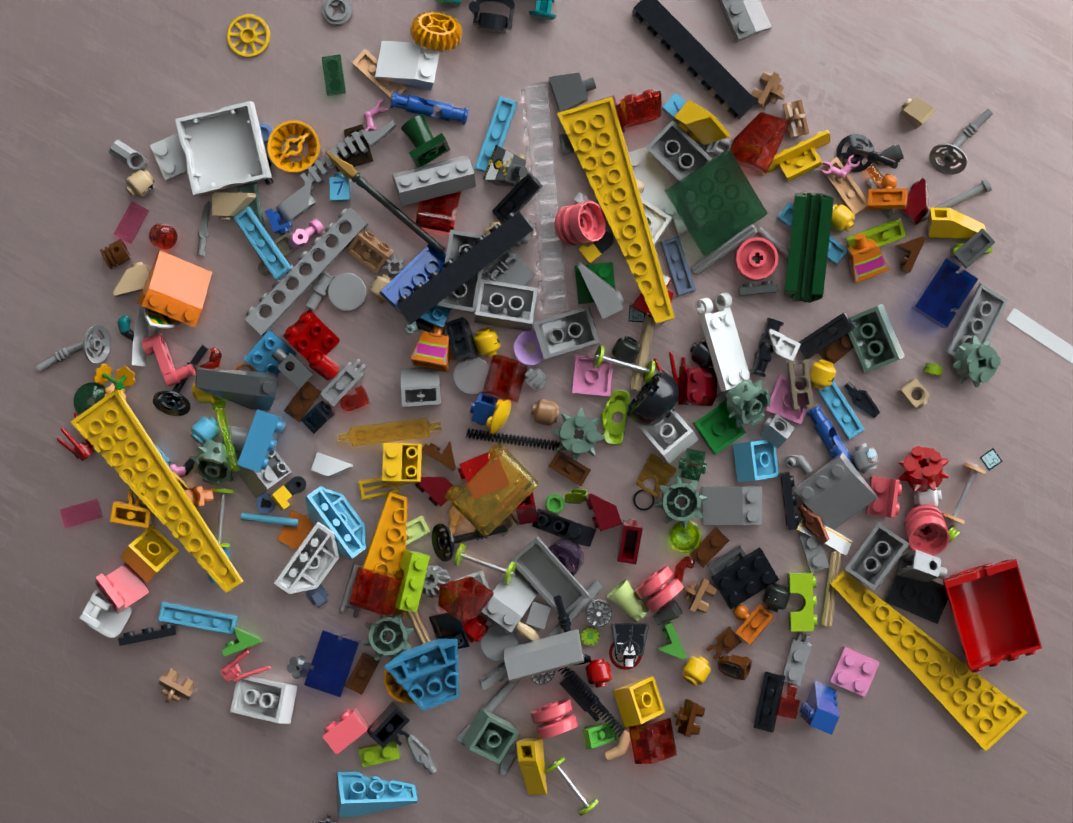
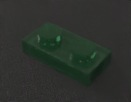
M341 54L321 57L327 96L345 94L346 87Z

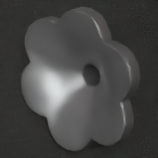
M303 655L299 657L294 656L290 659L287 671L292 673L294 679L305 678L309 674L308 670L311 668V663Z

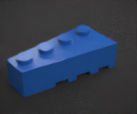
M815 681L807 701L802 703L799 712L801 717L811 727L832 735L839 719L837 695H835L836 689Z

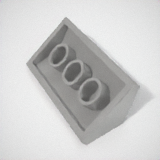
M979 283L946 353L954 358L958 346L963 343H969L972 336H976L979 343L984 344L988 341L1008 299Z
M575 629L504 649V662L509 681L513 682L583 663L584 658L579 630Z

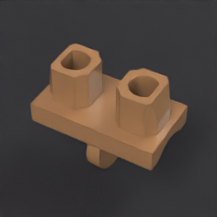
M763 72L759 81L766 85L764 91L755 88L751 94L758 101L759 106L765 110L769 102L775 104L778 99L784 100L785 95L781 93L784 87L779 85L782 79L776 72H773V74Z
M802 100L782 104L790 138L809 134Z
M703 577L697 591L695 589L698 583L693 581L690 588L686 586L683 588V590L687 591L686 600L690 601L692 595H694L688 608L693 612L706 613L710 604L701 600L704 593L713 597L717 590V587Z
M169 669L159 679V685L170 690L163 689L161 692L167 696L165 702L169 704L171 699L179 702L181 697L189 700L192 696L194 681L185 678L181 685L175 683L179 674L172 669Z

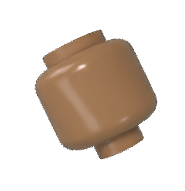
M540 399L538 404H533L531 415H534L536 423L551 426L553 422H557L560 408H557L556 402Z

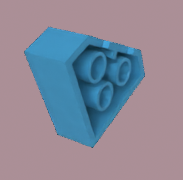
M257 409L237 465L259 473L262 470H266L270 452L275 451L278 443L277 437L279 433H283L286 423L283 422V417Z

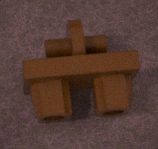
M686 699L684 707L680 706L678 713H672V717L677 718L675 725L679 726L678 733L687 737L699 735L701 727L700 724L694 723L695 716L703 717L705 708L692 700Z

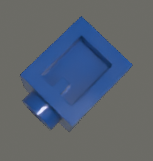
M272 208L265 211L275 234L283 235L293 227L290 221L280 225L282 219L278 211L274 212Z

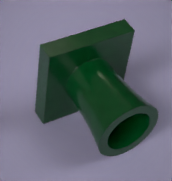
M424 115L411 118L401 127V130L416 148L409 152L416 167L424 166L450 150L447 140L442 133L433 137Z

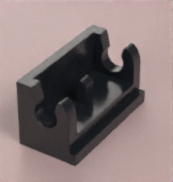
M464 317L446 322L454 358L461 362H465L466 357L471 359L478 358L470 323Z

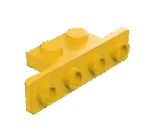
M828 130L819 132L806 141H800L797 145L784 149L773 157L764 159L759 163L761 174L765 175L780 168L789 182L822 166V161L815 150L831 142L830 133Z

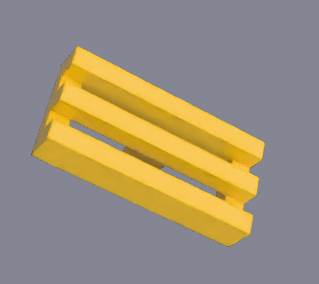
M382 477L358 481L362 500L386 496L388 491L365 495L364 492L392 486L382 484L363 488V484L382 481ZM394 486L395 490L390 491L400 493L398 486Z

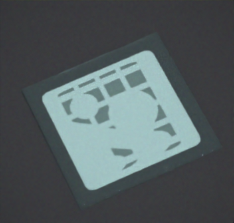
M629 305L628 322L643 323L646 314Z
M994 448L980 457L989 471L1003 462Z

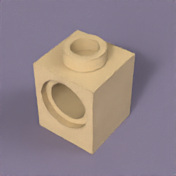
M917 378L911 379L898 390L912 408L919 407L920 409L929 402L927 398L930 397V394ZM914 389H917L920 393V397L917 400L911 397V392Z

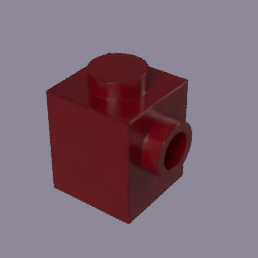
M533 492L515 495L514 499L519 525L538 522Z

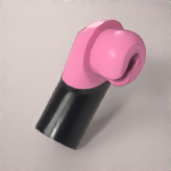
M189 458L183 466L177 467L175 464H172L169 468L179 477L187 476L193 469L195 461Z

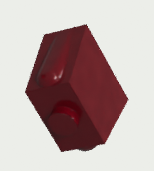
M635 519L623 520L617 562L637 564L643 526L642 523H638Z

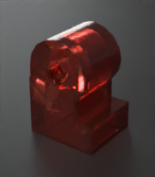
M363 385L355 388L356 394L342 397L340 405L343 410L354 411L371 403Z

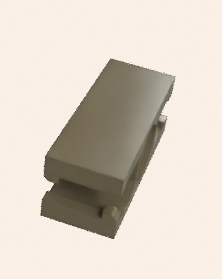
M808 359L798 361L799 364H802L803 376L795 377L793 369L796 361L786 362L792 410L800 409V406L797 404V394L805 393L806 408H813ZM798 379L803 380L805 383L803 390H798L795 387Z

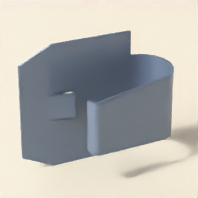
M322 584L316 589L306 591V596L312 605L316 604L319 608L328 602L326 597L329 594Z

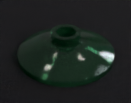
M95 382L82 385L74 395L73 402L76 412L80 415L93 405L88 403L90 398L95 400L94 404L103 399L106 394V387Z

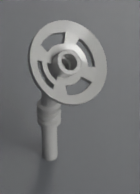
M987 109L973 123H969V126L965 127L966 130H962L963 133L953 144L943 143L934 146L929 154L932 166L944 174L954 175L961 173L967 165V157L960 149L961 145L968 138H971V135L975 134L974 132H978L977 129L993 113ZM936 157H940V159L945 163V165H941L937 161ZM958 163H961L960 166L951 168V166H955Z
M93 325L87 330L82 342L67 348L63 347L62 350H58V352H55V355L36 367L41 372L58 361L62 362V359L66 360V357L69 358L71 354L80 350L84 351L86 358L91 363H101L107 358L110 351L111 341L109 333L105 327ZM97 331L102 334L103 339L100 340L99 336L96 335Z

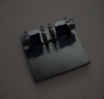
M457 610L429 616L436 639H457L458 649L470 647Z

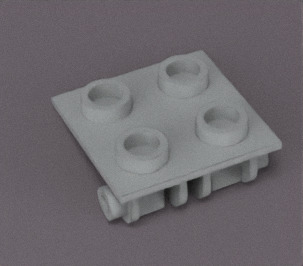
M510 248L482 273L490 281L522 286L536 275Z

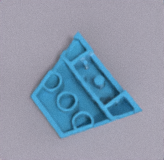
M435 639L401 652L384 666L398 684L408 692V695L422 711L459 698L457 639Z

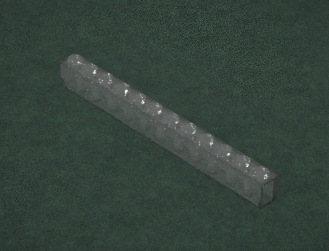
M547 82L524 84V89H521V99L526 102V108H522L523 120H527L528 127H524L525 139H529V146H526V156L531 159V165L527 167L528 173L532 172L543 185L541 190L534 196V204H531L532 215H536V223H533V234H537L538 242H534L535 253H539L540 260L536 261L537 272H541V280H538V291H542L543 299H539L540 311L544 310V315L566 313L568 310L562 243L555 230V217L559 209Z

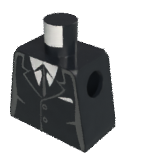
M611 623L616 655H624L623 666L635 667V656H643L649 625L640 623Z

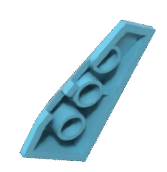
M356 771L337 772V809L339 817H358L415 804L418 801L416 788L413 784L396 780L389 782L381 780L378 776H373V778L363 776L361 772Z

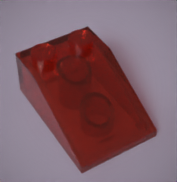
M760 112L734 138L726 157L740 166L767 174L791 121Z
M461 191L420 201L416 215V224L422 228L450 233V230H454Z

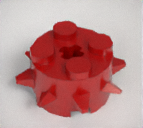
M916 446L912 448V451L908 453L904 461H899L898 464L904 467V473L899 477V480L907 481L913 491L927 492V489L935 491L943 481V478H949V475L943 472V467L949 460L942 458L941 454L933 448Z

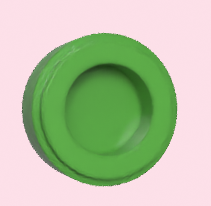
M552 494L546 499L545 506L549 512L559 513L564 508V500L560 495Z

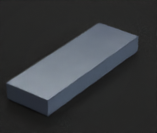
M679 236L661 241L660 244L677 297L696 291Z

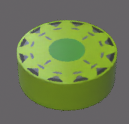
M587 626L581 632V639L584 644L592 646L599 641L600 633L596 627Z

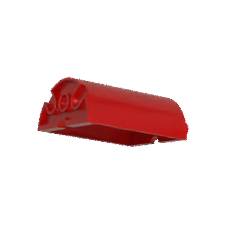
M1016 559L1003 560L993 565L989 563L977 566L943 579L969 671L972 673L983 670L984 666L995 667L1001 665V660L1014 661L1019 659V655H1034L1037 653L1036 650L1042 649Z

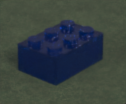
M942 259L911 308L940 327L947 328L956 315L955 310H959L978 281V278L966 270L959 271L961 267L949 259Z
M324 628L304 685L341 697L361 640L346 635L343 636L342 640H339L340 633Z

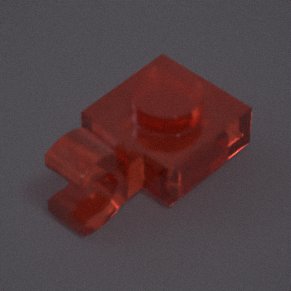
M788 683L787 695L781 696L778 716L796 719L800 700L795 699L798 688L795 684Z

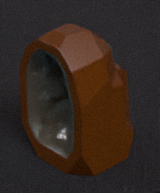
M732 654L731 656H722L718 660L720 672L737 680H745L752 667V660L748 657Z

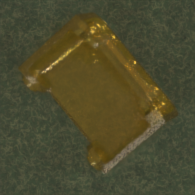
M501 443L490 448L488 452V459L490 461L464 487L460 485L453 486L445 496L484 536L490 534L538 485L537 479Z

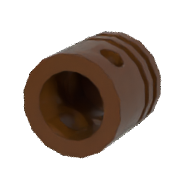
M122 239L109 244V247L105 246L104 249H100L103 259L111 270L113 266L117 267V264L121 265L132 259Z

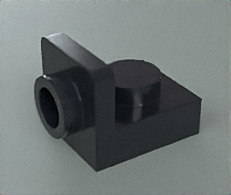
M321 401L301 421L315 434L335 413L328 404Z

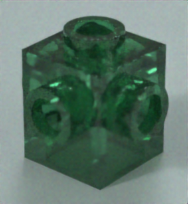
M687 448L684 458L680 457L678 469H681L680 477L699 481L701 474H705L707 463H704L705 452Z

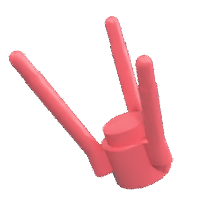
M248 647L220 671L226 681L234 680L236 683L240 679L271 669V667L266 666L239 675L241 669L238 663L249 654L251 647Z

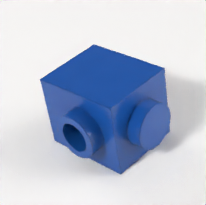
M479 393L477 402H473L470 413H473L471 421L479 425H486L490 416L493 417L498 398Z

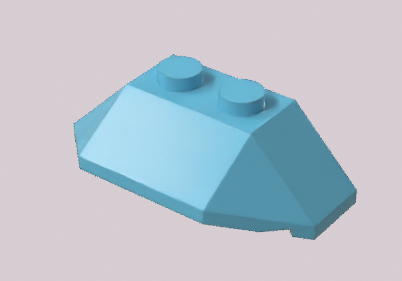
M320 486L305 497L309 519L314 526L319 522L334 532L339 554L351 560L366 549L365 524L343 494Z

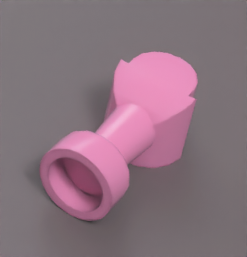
M313 219L309 222L308 228L304 230L297 229L291 234L289 245L295 249L302 248L311 235H318L324 231L323 225L318 219Z

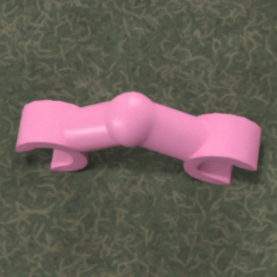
M384 99L379 100L377 106L364 113L367 126L365 131L370 129L377 130L374 127L373 117L380 112H387L389 107L385 109L379 107L384 102Z
M851 155L847 159V164L842 169L835 168L830 162L825 161L823 165L828 166L829 171L821 170L820 173L823 175L832 174L843 179L852 168L858 167L860 161L857 164H852L851 159L854 155Z

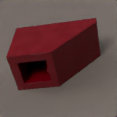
M924 178L912 185L911 190L908 192L906 209H898L899 213L914 225H917L929 212L928 185Z
M421 477V482L415 484L422 493L426 491L430 495L428 499L435 506L439 504L441 507L458 491L446 477Z
M592 493L588 494L589 499H586L589 510L593 509L595 517H592L595 529L599 528L600 531L622 524L616 505Z

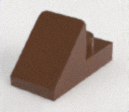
M922 236L895 246L908 253V255L903 256L900 262L902 266L900 271L907 274L911 272L926 237Z
M451 441L443 453H440L439 450L441 448L433 443L424 445L422 448L423 452L451 470H455L456 464Z

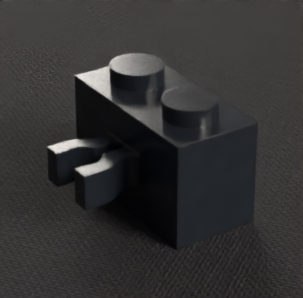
M392 702L369 726L367 733L382 748L393 738L401 746L402 742L398 740L397 734L405 735L407 739L410 737L405 730H402L410 719Z

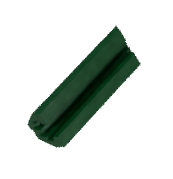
M800 192L795 193L784 288V295L792 301L811 303L823 298L834 199L822 193Z

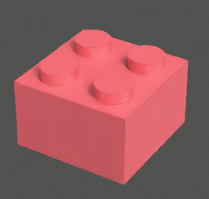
M356 708L352 711L347 709L340 715V720L337 723L332 721L324 729L325 733L322 737L336 755L363 735L369 728L368 723Z

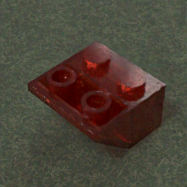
M654 89L643 91L641 95L630 94L621 99L620 103L615 106L621 128L660 118L662 116L661 91L654 92Z
M493 355L482 392L517 403L528 366L503 355Z
M358 567L349 604L380 615H393L402 578L389 573Z
M466 576L463 579L449 581L440 585L438 606L462 622L476 618L493 597L494 592L475 580V578Z
M671 717L629 726L635 764H653L677 755Z

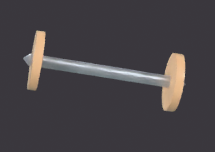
M964 463L966 468L971 469V473L953 515L943 512V516L949 518L951 523L955 521L961 524L965 523V521L957 518V515L975 473L986 474V471L978 468L977 464L973 466Z

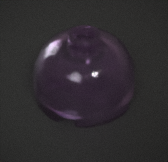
M559 539L548 547L573 576L578 573L584 563V552L579 544L571 540Z

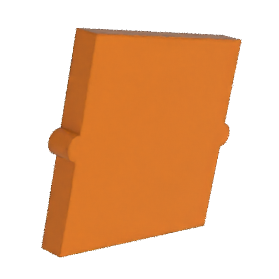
M291 510L288 518L299 519L298 527L284 525L277 540L288 545L290 549H298L314 527V524L308 518V515H302Z

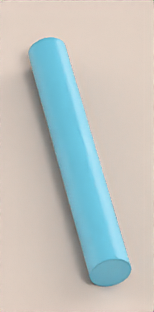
M241 513V520L295 527L299 525V519Z

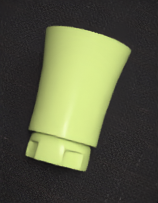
M627 579L618 583L607 595L609 600L615 603L635 622L641 620L649 611L645 603L632 589Z

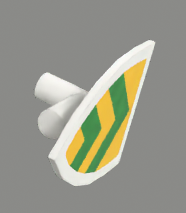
M144 307L143 313L149 324L148 332L152 335H155L159 328H175L182 323Z

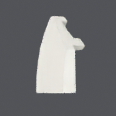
M769 329L768 332L775 354L793 361L801 344L777 331Z
M317 452L311 470L331 477L340 475L341 472L353 468L354 465Z

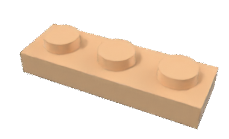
M366 49L352 62L357 69L390 99L393 91L402 95L408 89L404 84L375 78L378 60Z
M838 157L830 161L835 168L842 169L844 167ZM825 165L821 170L829 171V167ZM849 173L843 179L832 174L825 175L854 215L867 206L866 197Z

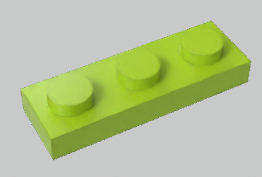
M897 218L846 238L849 248L856 245L854 239L856 235L865 234L867 240L873 239L881 247L905 238L906 234L902 220Z

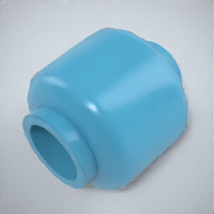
M201 417L191 427V437L200 445L205 444L208 440H214L220 432L217 427L219 423L212 417Z

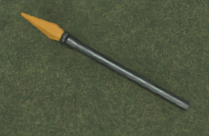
M325 151L345 177L352 179L353 183L356 182L359 187L366 190L438 253L441 254L445 248L370 185L359 172L357 173L353 165Z

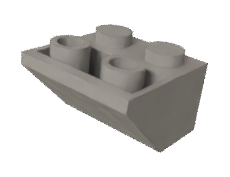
M425 367L401 369L402 407L441 405L439 370Z
M276 450L270 452L267 468L260 473L239 465L235 466L241 469V472L236 471V473L256 499L292 472Z

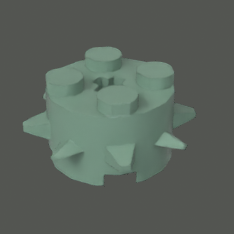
M972 336L969 343H963L958 346L954 355L956 362L953 364V368L962 377L961 384L969 379L972 380L975 387H979L980 382H988L995 374L1001 362L997 352L990 346V339L983 344L979 343L976 336Z
M759 379L754 384L749 380H743L734 389H730L727 392L726 399L727 410L730 413L729 418L736 417V427H740L743 423L754 425L765 417L763 413L767 406L770 407L771 398L767 393L769 389L762 390V380Z
M580 408L577 416L569 417L562 413L561 416L564 423L561 425V428L552 430V433L560 436L561 444L557 450L567 449L572 452L574 461H577L580 453L588 452L592 456L596 455L593 446L596 444V441L605 439V436L599 434L596 428L600 418L597 417L590 420L588 417H585L583 408ZM576 429L584 432L581 440L573 437Z
M208 440L202 447H197L198 456L189 457L196 461L193 467L195 474L198 473L203 477L202 481L212 485H221V482L225 481L232 482V472H241V469L235 467L237 456L232 445H224Z
M678 475L675 477L674 484L669 487L659 486L663 495L662 500L656 503L655 507L663 508L666 513L664 521L666 524L674 519L680 521L683 528H686L688 520L693 517L702 519L703 515L699 509L701 502L707 500V496L699 495V492L696 490L697 480L690 484L682 483ZM680 496L682 499H686V503H683L682 507L676 504V500H679L678 497Z
M381 611L379 620L375 621L374 624H365L369 629V639L363 642V645L372 646L376 651V661L383 655L390 656L393 660L403 650L412 648L408 643L409 634L415 630L414 628L405 627L402 623V613L392 618L387 617ZM387 632L393 634L390 642L384 639L387 636Z

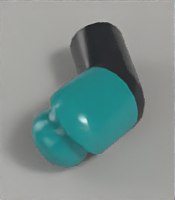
M122 315L117 322L120 334L133 341L134 331L129 326L131 319L127 315Z

